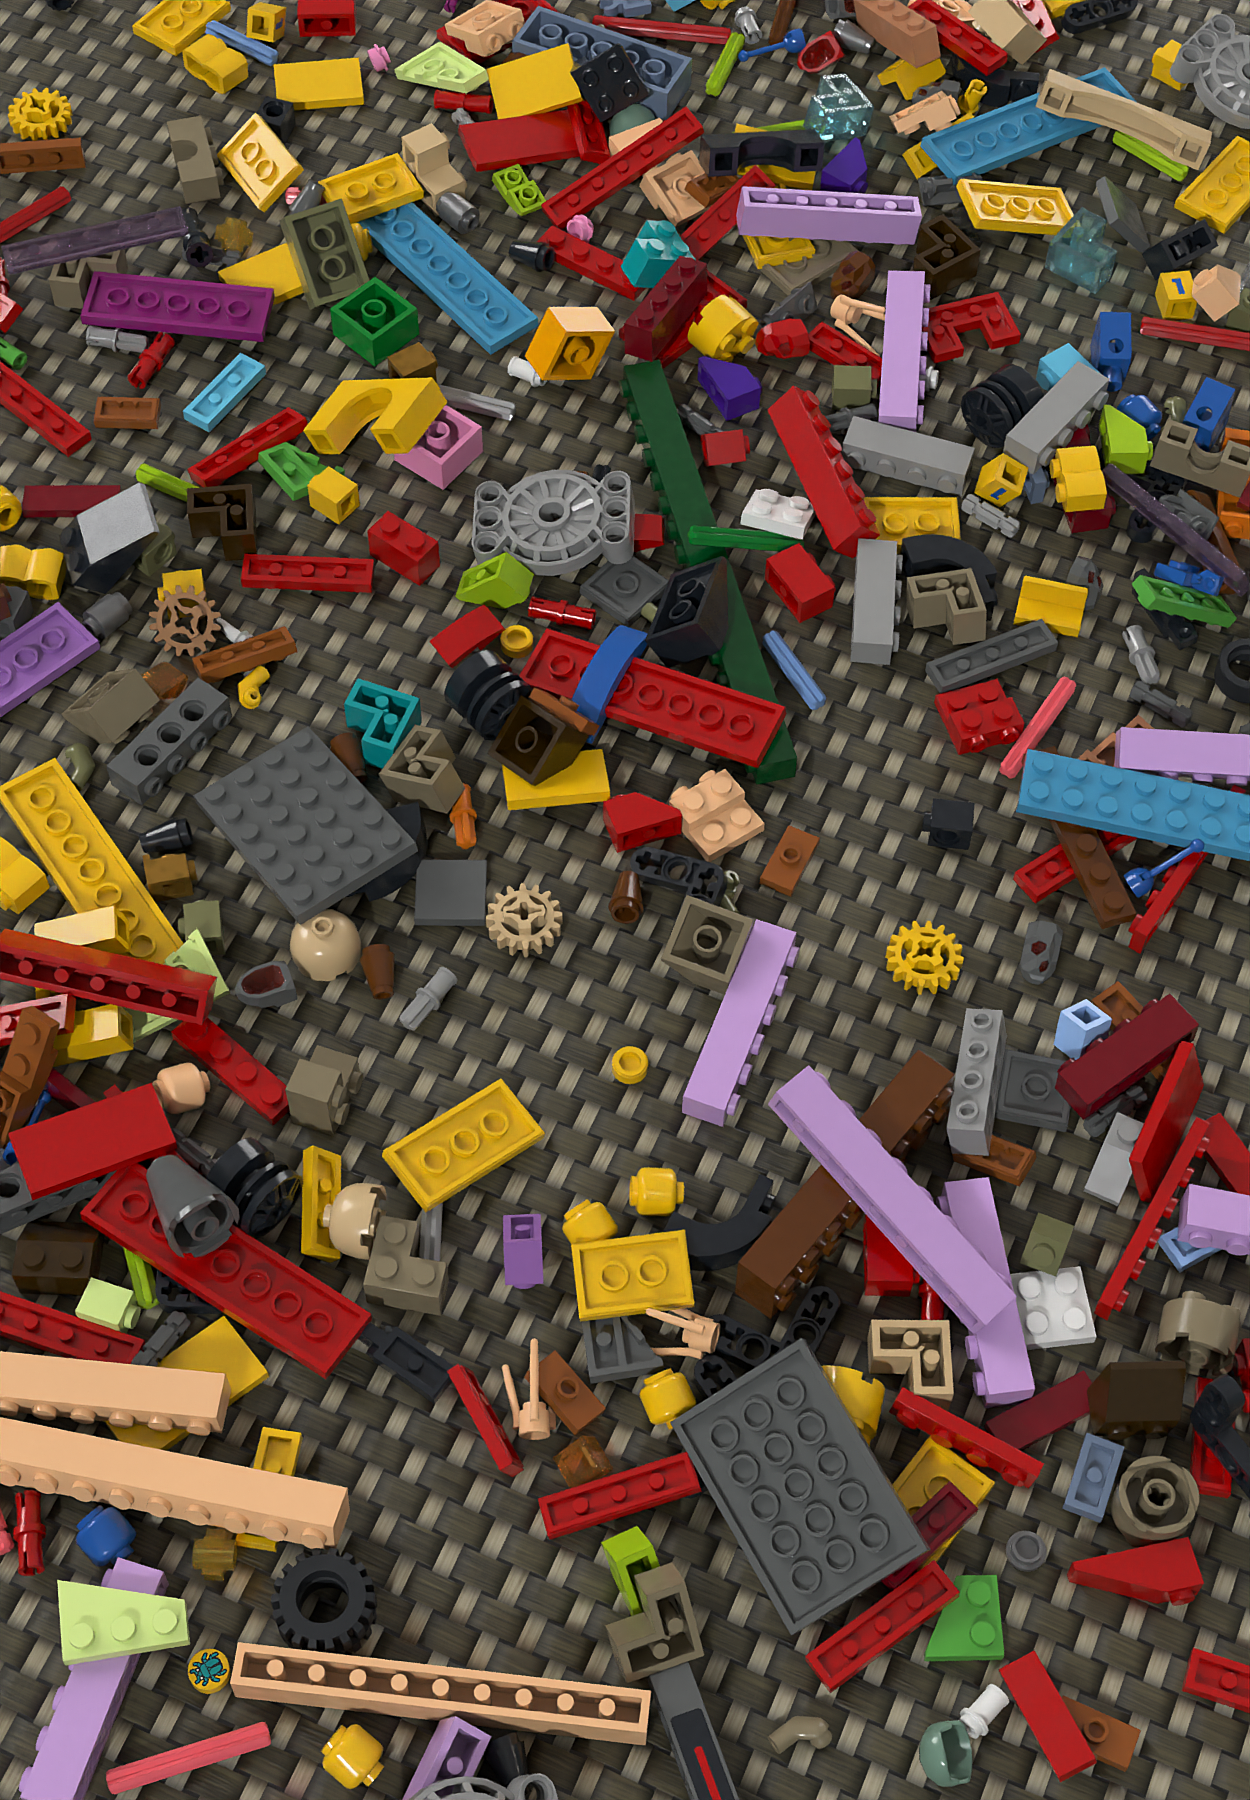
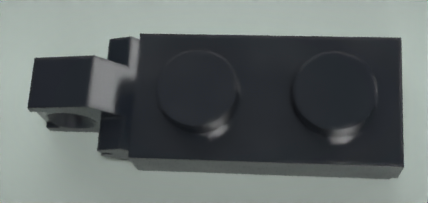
M1143 568L1135 572L1133 582L1139 575L1151 577V575ZM1133 587V588H1132V594L1134 595V597H1135V598L1137 599V601L1139 602V600H1138V596H1139V595H1138V593L1136 592V590H1135L1134 587ZM1140 603L1165 638L1170 637L1179 650L1197 643L1198 634L1192 623L1185 622L1183 617L1174 614L1172 616L1163 611L1148 610Z
M369 1322L358 1338L359 1341L369 1347L366 1353L373 1359V1362L433 1404L438 1401L452 1383L447 1370L454 1366L397 1326L392 1328L387 1325L384 1330H381Z

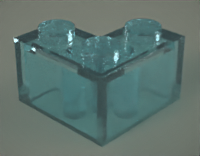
M846 73L821 76L816 96H811L803 127L805 129H814L825 143L862 137L866 135L874 105Z
M1081 207L1050 241L1045 268L1096 294L1111 278L1117 250L1102 243L1107 220Z

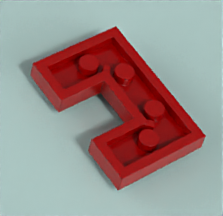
M999 292L929 308L928 327H922V332H928L927 350L934 363L963 357L964 347L957 334L980 328L991 350L1020 342L1021 334Z

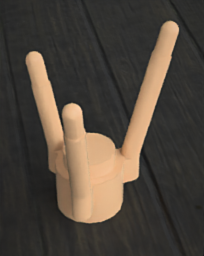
M842 294L834 300L830 310L831 316L836 319L834 326L844 330L855 342L880 357L848 324L857 323L862 314L885 321L884 312L886 309L875 304L851 299Z
M652 1308L646 1310L648 1316L684 1328L682 1341L688 1343L689 1348H651L656 1356H690L702 1359L704 1352H714L720 1335V1324L715 1323L714 1319L700 1316L685 1308L670 1311L688 1320Z
M534 1338L530 1341V1402L523 1404V1410L520 1411L509 1366L503 1365L502 1372L513 1415V1430H519L520 1438L541 1440L550 1436V1430L556 1429V1413L550 1406L549 1410H546V1404L539 1402L538 1340Z

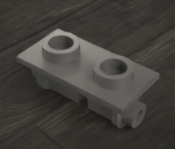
M974 172L971 176L959 177L955 185H953L952 178H947L945 175L918 178L923 207L963 203L956 188L959 180L982 181L981 175H976Z
M808 282L799 289H793L791 294L779 303L780 307H774L769 313L762 315L760 325L763 328L770 323L790 318L801 319L803 322L818 309L811 282Z
M1180 489L1177 496L1163 495L1158 502L1160 510L1167 514L1166 518L1199 544L1205 546L1220 517L1182 489Z

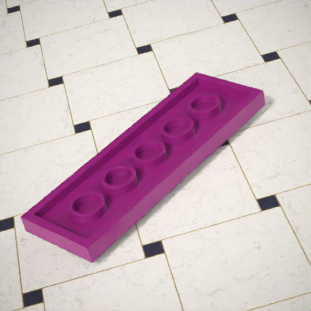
M94 271L80 316L82 324L263 342L275 294L273 288Z

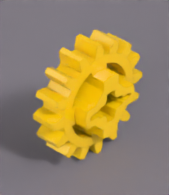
M34 88L30 94L22 92L23 98H14V105L8 106L10 126L15 134H21L23 140L31 136L32 141H37L40 137L43 140H48L49 136L59 138L58 132H67V125L72 124L71 116L73 114L71 105L68 103L66 96L60 97L57 90L50 94L48 88H45L43 92H38Z
M927 920L925 927H920L917 921H913L911 930L902 925L898 936L892 934L886 950L885 958L888 959L886 968L887 971H894V982L902 979L905 981L904 990L907 991L912 986L917 987L918 995H922L924 988H929L932 994H936L938 985L947 990L951 980L957 981L964 957L961 956L963 947L962 944H954L956 938L954 933L947 936L943 934L944 925L939 926L936 930L932 928L931 921ZM903 949L906 950L905 960H903L901 956V952ZM944 955H946L948 962L946 966L943 965Z

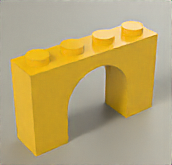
M433 377L343 380L303 431L318 454H341L363 426L380 416L370 430L385 454H408L447 404V400Z
M114 905L34 924L36 936L115 954L130 952L129 920ZM35 987L36 999L63 994ZM111 1004L75 1011L73 1033L58 1035L55 1038L53 1047L59 1052L53 1067L133 1050L132 1016L123 1007Z

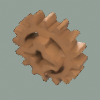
M177 585L175 589L176 594L171 595L167 590L163 591L166 598L164 602L155 599L154 603L159 607L158 612H149V616L156 619V623L150 625L149 629L159 631L154 640L156 643L165 640L166 644L163 650L166 652L175 647L177 657H181L184 650H188L190 657H195V648L199 647L203 652H206L205 642L207 640L216 643L217 640L211 634L213 631H221L222 627L214 624V620L222 616L220 612H212L211 610L217 604L215 600L208 601L207 603L204 601L207 592L203 590L197 596L195 595V587L190 585L187 593H183L180 585ZM189 599L196 601L199 605L193 608L183 607L179 600ZM169 607L172 612L171 620L164 627L163 618ZM177 608L186 616L193 615L194 618L191 619L190 623L194 634L184 626L178 628L177 624L181 620ZM207 615V628L202 635L199 631L200 621ZM179 634L189 637L192 643H178L171 638Z

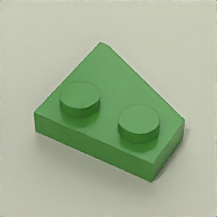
M287 442L259 452L258 455L260 465L293 501L309 495L307 485L315 475L320 474L327 468V466L320 464V457L302 452L298 447ZM336 466L334 470L345 476V470L340 466Z
M997 1575L956 1576L953 1584L960 1592L959 1597L942 1610L924 1653V1661L1003 1660L1004 1645Z

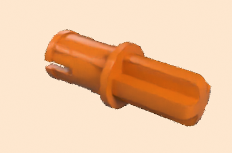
M463 783L465 789L452 806L449 816L450 821L454 824L456 845L466 850L477 843L474 825L477 814L472 809L471 787Z

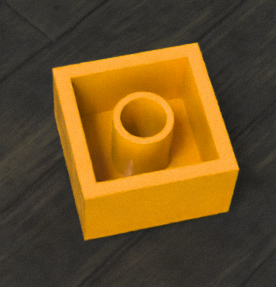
M548 307L525 357L541 380L591 379L615 330L598 307Z

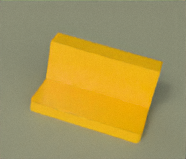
M900 58L877 75L882 86L896 81L905 100L908 101L912 99L913 92L918 87H924L931 82H935L946 73V70L940 58L918 68Z
M1024 576L1013 625L1024 626L1043 619L1052 633L1078 638L1088 588Z

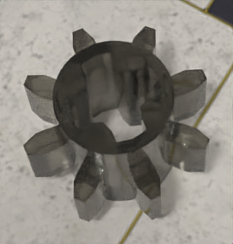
M965 206L953 209L954 217L949 218V220L971 241L980 239L978 232L984 229L974 228Z

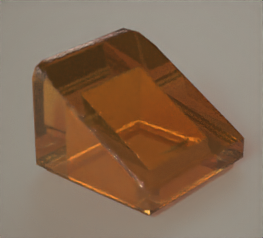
M161 662L141 675L159 699H176L182 693L188 681L186 674L168 662Z
M582 1435L553 1457L569 1488L595 1481L613 1470L597 1439L591 1436Z

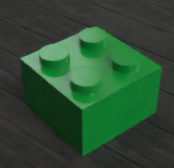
M376 277L330 308L333 335L374 367L419 335L417 308Z

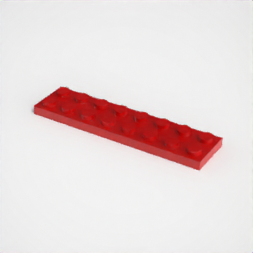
M546 628L519 676L532 689L536 687L557 699H560L563 695L572 700L587 666L600 646ZM636 657L633 658L605 708L608 718L755 768L760 766L787 714L785 706Z
M138 1163L118 1169L80 1212L83 1221L324 1379L328 1378L360 1337L368 1323L372 1321L371 1313L233 1224L229 1228L232 1235L216 1250L200 1257H194L192 1253H182L184 1257L178 1256L167 1243L146 1179L147 1169Z

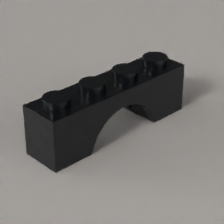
M814 129L701 135L699 164L708 177L734 176L742 168L755 164L779 166L792 172L822 171L825 142Z

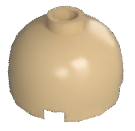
M325 909L301 925L297 922L292 930L290 941L292 959L304 976L315 981L336 980L337 975L343 974L345 971H347V974L351 972L360 960L362 947L357 928L346 915L338 911Z
M355 1183L340 1191L336 1195L333 1205H326L323 1214V1226L329 1227L330 1240L335 1248L343 1254L370 1260L380 1216H386V1211L379 1208V1199L387 1200L384 1186Z

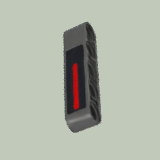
M685 1662L646 1676L689 1799L739 1800L689 1663Z

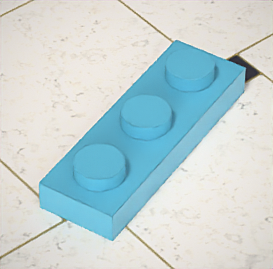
M240 353L183 410L184 419L210 432L266 375L265 365Z

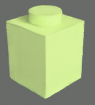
M92 1277L75 1310L78 1318L123 1333H127L129 1328L133 1329L136 1326L141 1311L140 1307L137 1306L134 1291Z

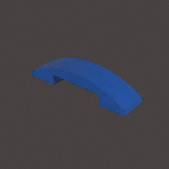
M623 625L618 626L605 639L587 666L575 690L572 701L579 705L577 709L579 713L600 726L594 736L588 735L585 742L593 743L607 718L605 708L633 658L640 659L647 646L645 639L648 633Z

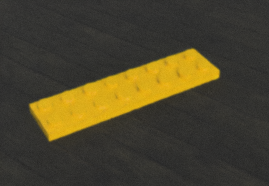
M56 758L0 786V803L74 913L79 914L114 905L129 920L130 952L119 955L164 964V960L184 944Z

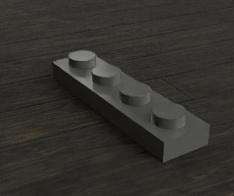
M1039 619L927 662L925 671L939 693L942 694L1057 650L1058 641L1043 619Z

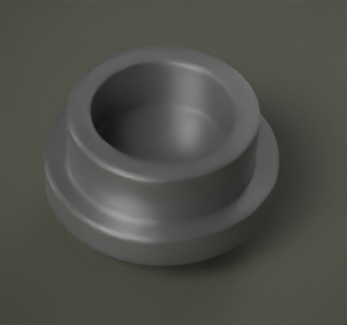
M1019 1531L1013 1534L1007 1542V1559L1013 1567L1020 1571H1034L1043 1564L1047 1552L1044 1541L1040 1536L1031 1531Z

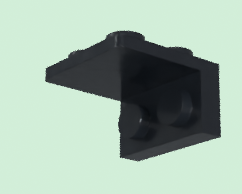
M620 43L588 61L585 56L574 62L570 71L600 123L647 97L649 94L647 86Z

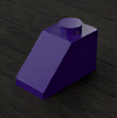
M855 137L822 169L820 191L865 194L868 187L866 182L867 165L861 142L858 138Z
M706 356L698 358L697 379L726 421L759 409L762 385L757 377L752 376L746 366Z

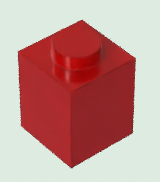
M743 429L701 435L704 466L746 461V455L750 454L749 438L747 435L743 436Z

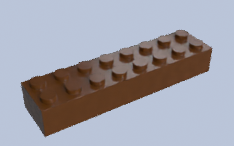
M918 1049L861 1116L859 1121L866 1129H871L878 1135L882 1142V1147L891 1157L899 1159L905 1166L908 1160L905 1157L912 1149L918 1151L923 1146L929 1136L927 1131L932 1124L940 1125L949 1113L950 1107L947 1104L954 1094V1090L951 1087L955 1074ZM822 1164L738 1262L735 1293L770 1319L773 1318L778 1310L785 1312L790 1307L797 1295L794 1292L802 1282L808 1284L813 1279L819 1269L817 1263L824 1255L830 1257L836 1251L842 1241L840 1238L841 1234L846 1228L853 1230L864 1214L862 1209Z

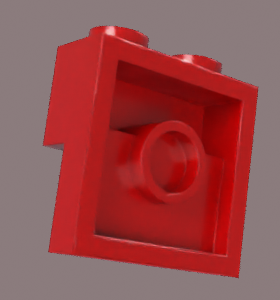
M998 679L935 696V706L958 755L969 752L978 753L987 747L999 744H1011L1023 732L1025 723L1013 698L1006 697Z

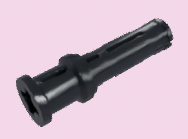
M188 207L189 213H187L186 208H183L179 213V220L185 234L182 244L186 251V258L192 266H207L213 258V250L210 246L208 235L201 230L197 211L194 208Z

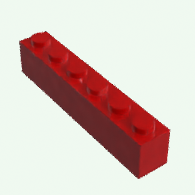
M793 385L767 411L833 550L853 559L857 553L858 538L875 540L880 536L875 524L877 521L876 517L867 508L863 500L865 494L852 477L853 470L841 454L842 447L830 432L831 424L822 415L818 407L820 405L818 398L811 391L807 390L805 392Z
M4 929L0 933L1 980L63 994L68 993L76 997L200 1025L204 1023L212 1010L217 982L216 976L9 929Z

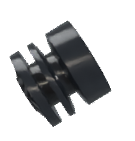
M1008 364L999 368L985 381H981L962 396V415L968 428L977 439L992 448H1002L1005 444L1006 435L1044 395L1039 384L1030 373L1020 366Z
M484 650L466 659L454 671L447 682L444 697L445 701L460 716L467 718V723L485 740L494 741L513 708L517 705L520 696L522 695L530 699L529 696L533 689L516 672H512L511 667L493 650Z
M252 1137L242 1139L231 1146L217 1160L206 1177L209 1182L228 1195L237 1205L240 1218L238 1224L235 1220L232 1224L240 1227L242 1231L255 1239L269 1233L287 1216L299 1198L303 1187L302 1176L290 1170L286 1163L279 1160L275 1161L274 1154Z

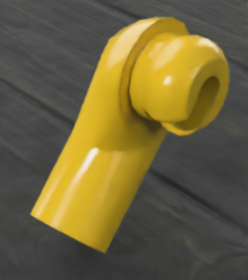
M257 666L238 684L239 702L245 708L255 709L261 702L262 696L259 692V687L270 678L269 672L263 666Z

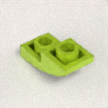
M519 164L493 173L492 181L510 207L520 216L541 209V204L546 202L535 181L528 180Z

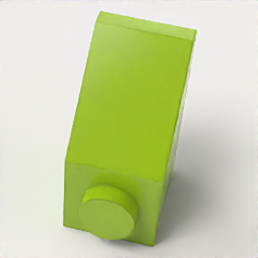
M1103 405L1099 432L1106 474L1144 473L1147 460H1152L1153 444L1152 441H1147L1146 429L1113 406Z
M505 552L464 571L455 597L460 601L506 609L527 599L531 591L530 585L534 574L508 552Z
M635 1526L601 1542L612 1576L631 1616L644 1612L634 1575L660 1567L653 1545L639 1527Z

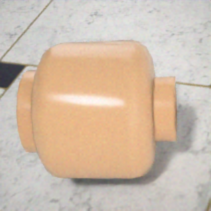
M183 1063L162 1069L157 1075V1080L152 1083L162 1109L165 1108L170 1114H179L202 1107L205 1102L206 1093L210 1091V1082L207 1074L204 1071L200 1072L192 1063Z

